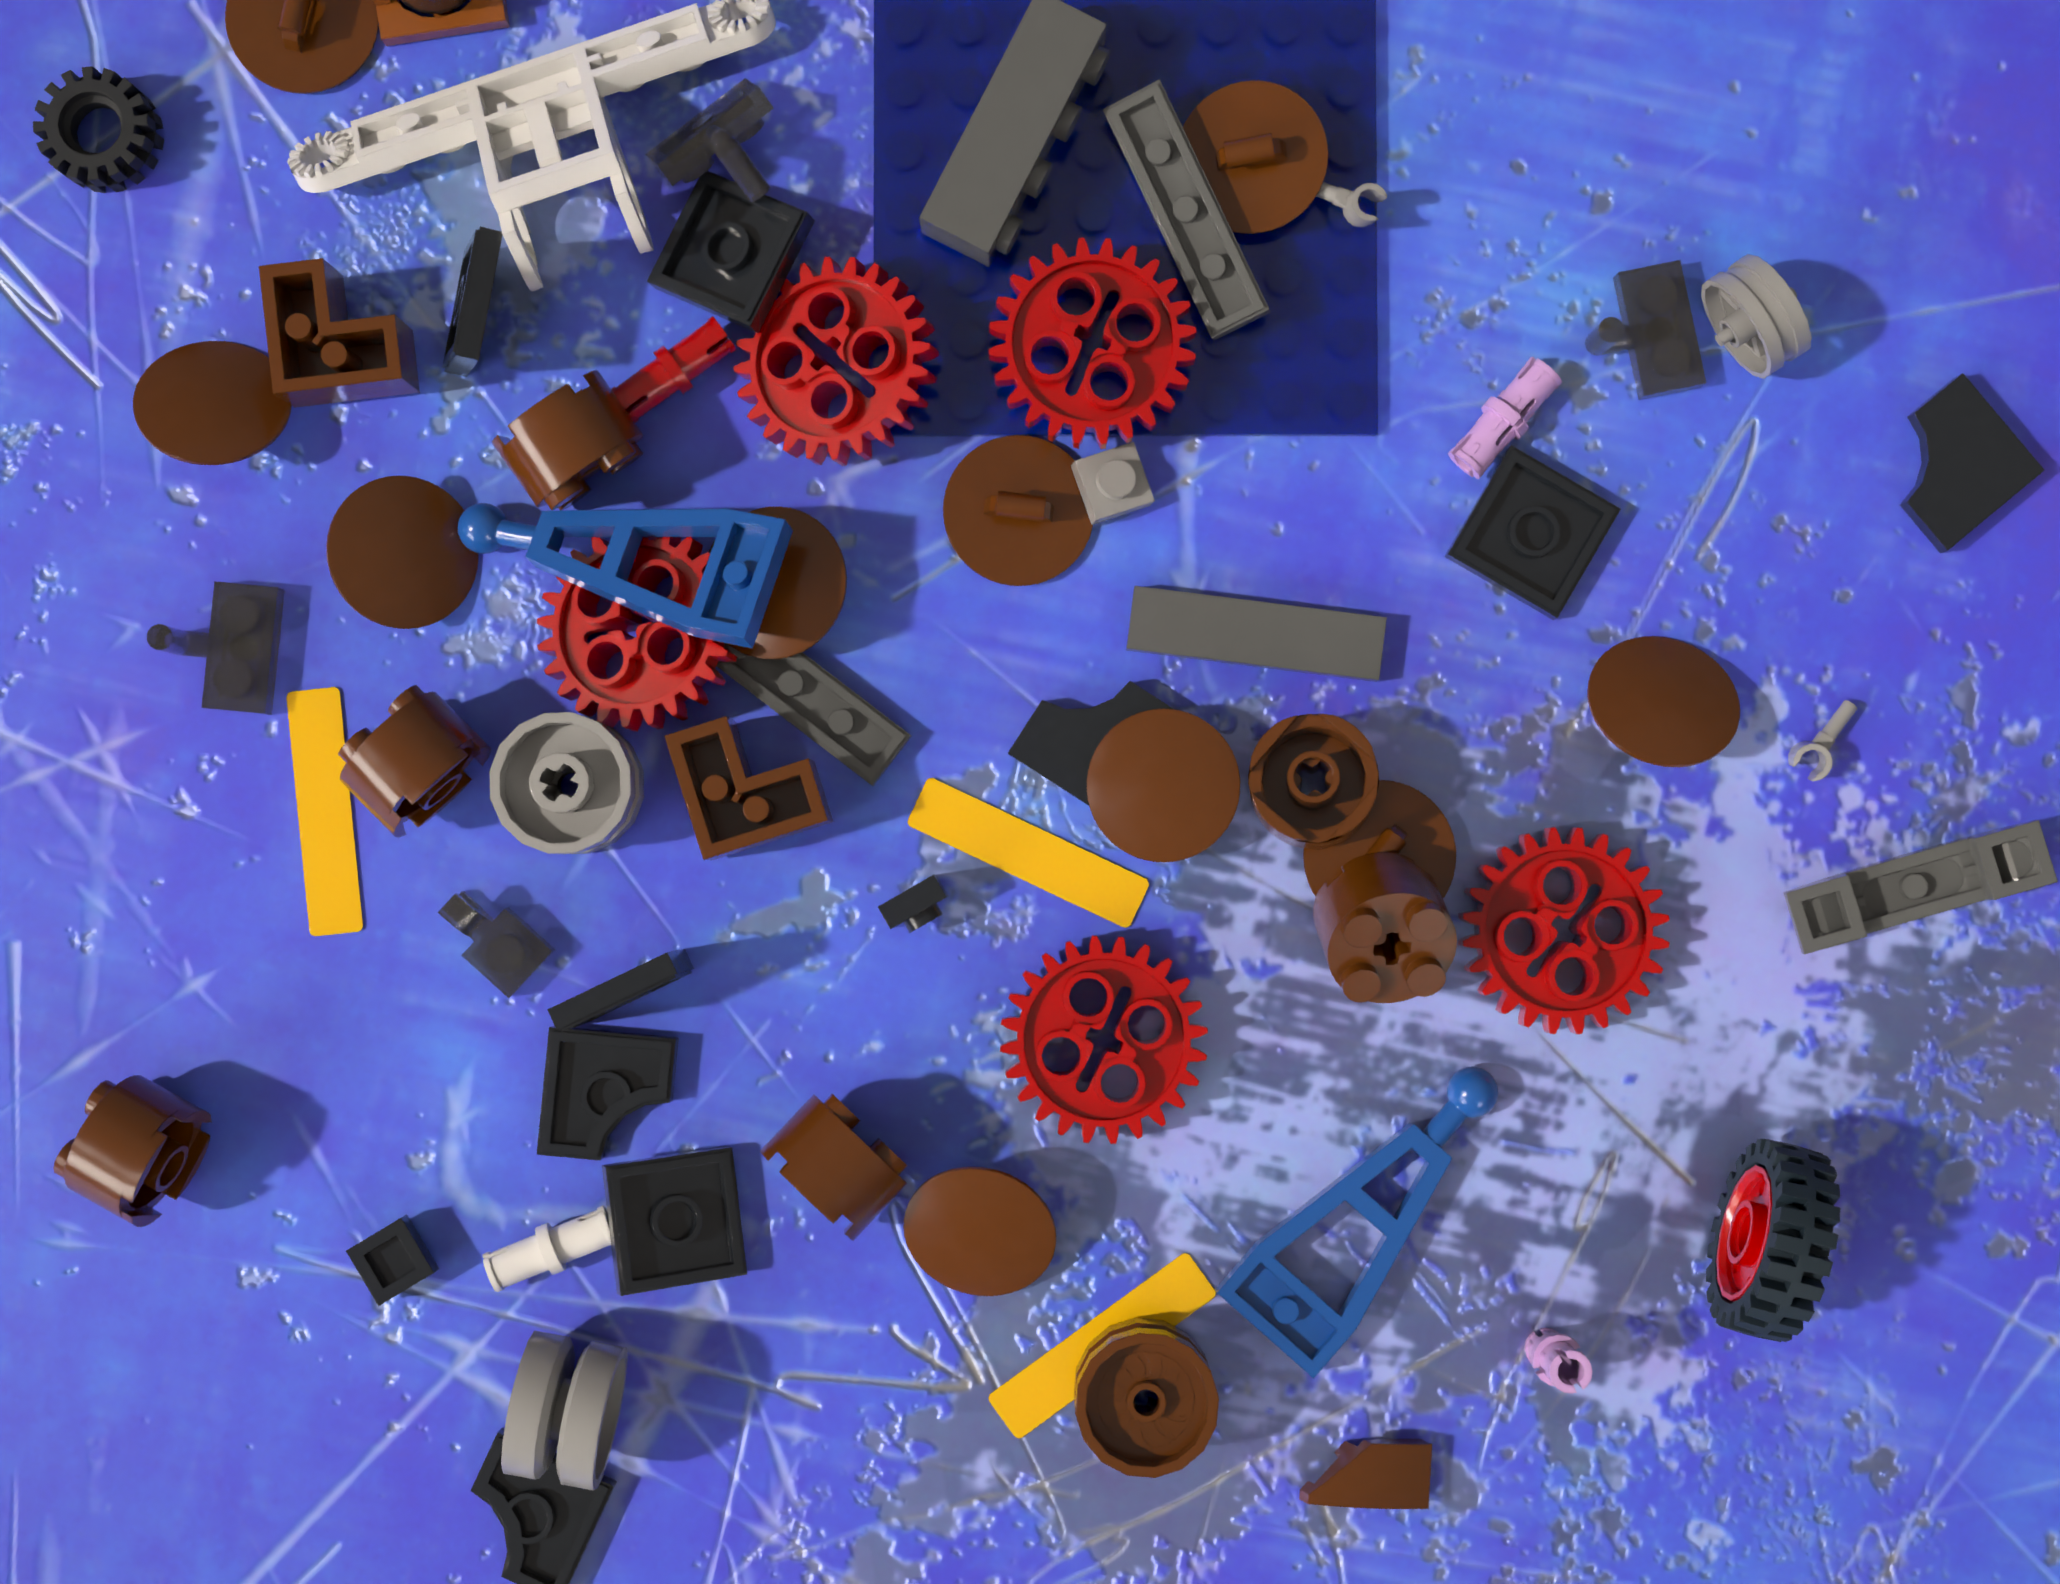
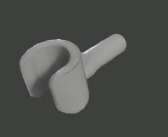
M1323 182L1316 197L1341 207L1344 217L1351 225L1365 227L1377 221L1378 218L1361 211L1358 205L1359 196L1366 197L1370 201L1383 202L1387 199V194L1382 187L1374 183L1362 184L1354 191Z
M1844 700L1822 731H1819L1812 741H1802L1791 748L1788 754L1789 765L1795 767L1805 752L1815 750L1819 756V763L1809 774L1808 780L1818 781L1826 777L1832 768L1833 761L1829 749L1857 711V707L1850 701Z

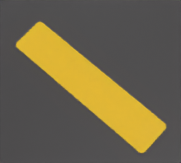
M336 687L292 691L287 694L286 699L309 932L313 936L359 932L363 928L350 790L340 781L341 771L346 764L338 755L341 747L345 744L340 691Z
M929 778L925 782L908 818V825L1124 928L1131 925L1149 887L1147 879L934 778Z
M1183 1253L989 1395V1402L1016 1438H1022L1074 1400L1076 1367L1087 1345L1107 1327L1132 1318L1164 1320L1176 1326L1212 1300L1216 1295L1215 1289L1191 1256Z

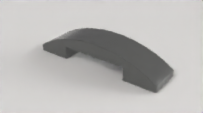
M2033 820L1903 854L1824 878L1783 893L1802 954H1808L1867 937L1868 933L1986 899L1997 900L2058 881L2039 820Z

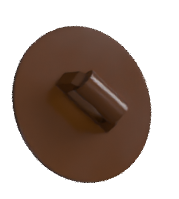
M227 0L225 10L228 39L242 65L254 77L266 85L281 91L298 94L317 93L332 89L356 74L365 64L374 48L379 26L376 5L372 0Z
M1252 80L1227 85L1203 99L1191 112L1183 125L1184 131L1226 219L1235 233L1257 234L1283 227L1300 216L1310 206L1322 187L1328 166L1326 134L1313 108L1301 96L1289 88L1272 82Z
M226 341L192 343L164 354L145 370L136 385L133 396L135 421L146 440L160 452L171 458L198 465L234 463L261 452L271 445L282 433L288 423L292 405L273 394L269 357L248 346Z
M1011 435L990 440L965 456L950 477L943 501L945 530L953 549L960 559L980 576L1009 586L1039 584L1058 576L1068 569L1084 550L1093 527L1071 469V465L1075 460L1055 444L1037 437L1025 435Z
M411 476L383 477L368 482L356 489L337 509L327 535L326 556L328 568L341 596L363 617L379 625L391 628H420L436 623L450 615L467 597L478 569V553L469 550L462 543L458 535V521L464 509L449 493L439 486Z
M765 507L752 510L748 513L785 519L793 529L753 648L733 644L728 645L741 653L761 659H782L795 656L818 643L832 628L841 612L847 589V572L844 557L830 531L812 516L788 507ZM713 542V544L711 545V547H710V549H709V551H708L709 553H711V550H712V547H713V545H714V542Z
M1644 636L1623 641L1610 648L1598 659L1589 677L1587 688L1588 704L1597 726L1616 747L1643 762L1663 767H1688L1701 764L1721 753L1729 745L1737 731L1740 720V702L1733 682L1725 670L1713 658L1685 642L1658 636Z
M1153 709L1126 718L1104 736L1096 748L1089 765L1087 796L1094 820L1103 834L1115 846L1139 859L1153 862H1174L1188 859L1203 852L1223 835L1237 810L1240 797V774L1237 761L1229 744L1208 722L1198 716L1180 710Z
M1379 780L1378 792L1372 812L1364 825L1353 836L1342 843L1324 849L1313 850L1304 848L1303 850L1305 874L1315 897L1325 882L1329 886L1334 879L1343 873L1341 866L1354 858L1366 854L1389 852L1402 854L1414 860L1416 866L1427 874L1429 873L1436 881L1442 898L1445 897L1451 886L1456 868L1455 840L1451 827L1442 811L1430 798L1419 790L1390 780Z
M960 1167L931 1177L912 1195L904 1216V1237L908 1249L918 1265L929 1276L944 1286L970 1295L998 1296L1013 1293L1027 1287L1045 1272L1053 1258L1057 1236L1054 1219L1043 1199L1020 1179L991 1168Z

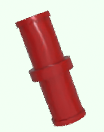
M712 316L707 319L705 324L667 350L664 346H661L654 351L653 354L656 359L617 387H612L611 390L636 423L641 416L676 391L680 390L682 394H685L692 389L693 385L690 381L737 349L732 341L727 338L728 335L717 320Z

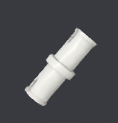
M603 1205L595 1211L553 1228L549 1223L543 1224L535 1228V1235L496 1251L482 1254L485 1271L493 1289L496 1292H500L508 1286L548 1270L552 1275L566 1270L567 1262L611 1245L607 1209Z

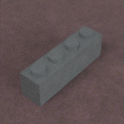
M1060 0L1031 1L919 217L923 234L987 267H990L998 251L1008 255L1023 226L1024 220L1016 217L1027 195L1035 199L1039 196L1052 170L1053 163L1045 160L1056 138L1063 142L1068 140L1079 119L1082 107L1075 104L1085 82L1093 86L1097 84L1108 63L1111 50L1104 47L1107 24Z

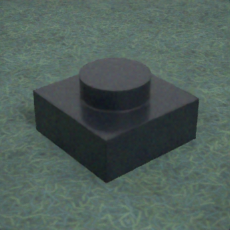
M934 874L878 906L890 929L904 923L909 933L943 914L937 903L947 898L948 894L937 875Z
M408 1215L401 1217L346 1250L378 1306L439 1270Z

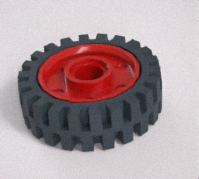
M1762 1138L1757 1139L1756 1143H1751L1746 1147V1155L1741 1154L1737 1159L1736 1172L1731 1171L1726 1180L1728 1192L1727 1194L1721 1193L1717 1205L1721 1212L1719 1219L1714 1218L1711 1232H1715V1239L1709 1243L1707 1257L1712 1259V1263L1706 1269V1282L1711 1283L1706 1291L1707 1301L1712 1303L1710 1312L1712 1317L1716 1318V1323L1719 1326L1758 1338L1787 1342L1792 1340V1335L1797 1336L1803 1330V1321H1810L1815 1312L1813 1301L1820 1302L1825 1290L1821 1282L1822 1277H1829L1833 1262L1828 1259L1830 1250L1836 1249L1838 1234L1833 1233V1227L1840 1222L1841 1208L1834 1206L1840 1197L1839 1184L1834 1183L1837 1173L1835 1167L1830 1166L1831 1160L1828 1156L1797 1145Z

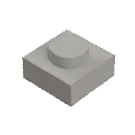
M1134 442L1075 460L1071 465L1091 525L1148 507L1155 501Z

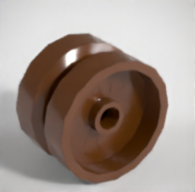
M1132 1318L1110 1325L1087 1345L1076 1367L1074 1385L1075 1415L1084 1442L1102 1463L1127 1476L1157 1478L1182 1470L1205 1450L1217 1426L1219 1396L1206 1356L1187 1332L1164 1320ZM1142 1390H1151L1158 1396V1399L1148 1396L1147 1405L1135 1404L1134 1398Z

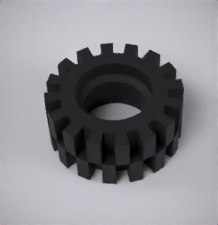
M93 66L82 67L83 77H78L71 70L61 74L66 86L60 89L51 82L44 90L53 97L50 104L38 100L35 111L44 117L43 122L33 121V132L43 139V141L36 143L41 154L50 159L48 163L71 181L83 188L86 185L94 192L105 193L106 186L116 193L127 190L124 180L128 178L138 185L146 179L139 169L146 164L154 170L159 161L151 154L152 148L163 150L164 139L156 133L157 129H163L161 118L153 111L156 107L125 77L121 78L115 71L104 68L101 74ZM98 108L111 109L117 113L121 122V132L117 141L103 152L92 153L83 150L77 136L78 127L83 118Z

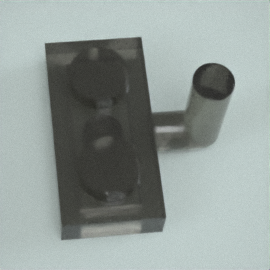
M744 78L645 155L659 174L673 186L680 180L684 183H689L702 176L714 164L712 155L716 154L750 202H754L763 197L769 191L770 186L740 144L750 139L763 127L764 121L762 117L774 108L761 89Z
M1677 260L1618 272L1613 277L1622 322L1615 317L1605 318L1587 335L1585 339L1587 351L1592 355L1599 356L1628 350L1639 400L1697 389L1705 385L1706 378L1681 261Z
M214 581L209 633L185 631L157 624L148 630L147 642L156 650L181 656L207 658L201 708L272 715L285 590L278 587Z

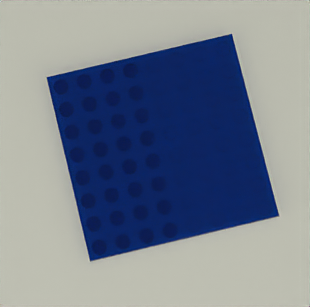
M874 0V263L880 265L888 273V280L897 276L909 287L906 296L914 295L923 303L925 308L916 318H926L934 325L935 331L921 341L930 343L939 351L938 357L922 363L923 368L937 377L936 383L918 385L916 391L929 403L927 408L909 405L905 413L911 419L914 428L908 430L895 423L890 428L893 437L1048 436L1050 421L1045 418L1031 428L1025 425V419L1030 409L1027 403L1013 409H1009L1007 406L1008 397L1016 389L1015 384L996 386L994 376L1000 370L1007 367L1008 363L990 361L989 349L1006 343V341L989 333V324L993 321L1008 320V317L996 308V300L998 296L1017 299L1018 295L1010 285V277L1012 274H1016L1030 281L1033 278L1029 268L1030 257L1035 256L1048 267L1053 264L1052 245L1058 243L1069 258L1076 256L1078 239L1083 237L1088 244L1090 254L1099 255L1104 240L1110 238L1113 245V257L1121 259L1125 252L1134 245L1137 247L1135 266L1142 269L1154 259L1159 260L1160 264L1154 280L1159 284L1165 280L1176 278L1178 285L1173 295L1169 298L1170 302L1189 301L1191 305L1189 313L1177 321L1178 324L1194 326L1197 331L1194 339L1179 345V347L1188 349L1196 354L1194 365L1175 368L1189 380L1185 391L1167 388L1166 391L1175 402L1174 410L1169 413L1154 406L1151 410L1156 420L1155 429L1150 431L1136 420L1132 422L1133 436L1378 435L1377 221L1365 227L1353 226L1344 217L1341 207L1316 197L1300 216L1283 227L1257 234L1233 232L1271 312L1213 341L1102 110L1160 79L1183 126L1195 107L1211 93L1222 87L1250 80L1276 83L1289 88L1301 96L1313 108L1322 123L1328 143V166L1324 182L1354 191L1362 184H1377L1376 0H1060L1107 24L1104 47L1111 50V55L1097 84L1093 86L1085 82L1075 104L1081 106L1082 111L1070 137L1066 142L1056 138L1045 160L1053 163V167L1041 193L1036 199L1027 195L1016 217L1024 220L1012 249L1008 255L998 251L990 267L923 234L919 217L1032 0ZM1359 196L1358 205L1361 211L1377 217V202ZM1077 288L1065 291L1058 299V304L1062 310L1071 315H1082L1088 312L1094 305L1091 296L1084 290ZM1110 292L1107 295L1091 336L1088 339L1079 338L1082 341L1081 359L1065 389L1066 393L1070 396L1078 392L1093 352L1097 348L1106 350L1102 346L1103 333L1108 318L1119 300V296L1115 292ZM1129 314L1121 318L1117 323V329L1121 336L1130 341L1144 340L1152 332L1150 323L1141 315ZM888 344L881 345L873 351V368L879 367L887 358ZM1047 346L1036 351L1032 357V363L1042 373L1055 374L1065 368L1068 358L1059 348ZM1109 371L1098 374L1090 383L1095 395L1105 400L1117 399L1127 390L1126 383L1122 377ZM873 386V396H874L876 390H875V388H874V386ZM1063 428L1059 436H1072V430ZM1117 429L1109 431V436H1120ZM1086 432L1085 436H1095L1094 432Z

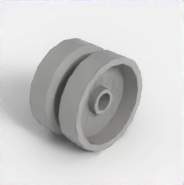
M573 712L543 713L519 724L499 745L489 771L490 800L501 825L522 844L548 854H588L617 842L634 824L644 799V772L633 746L614 728ZM569 773H575L571 781L578 784L576 793L573 796L565 795L561 789V782Z
M534 1331L519 1364L508 1406L502 1442L501 1466L503 1474L535 1480L539 1479L548 1470L557 1449L556 1469L561 1485L593 1491L598 1488L610 1456L623 1399L628 1361L626 1347L591 1342L583 1350L574 1371L575 1352L570 1337L541 1331Z

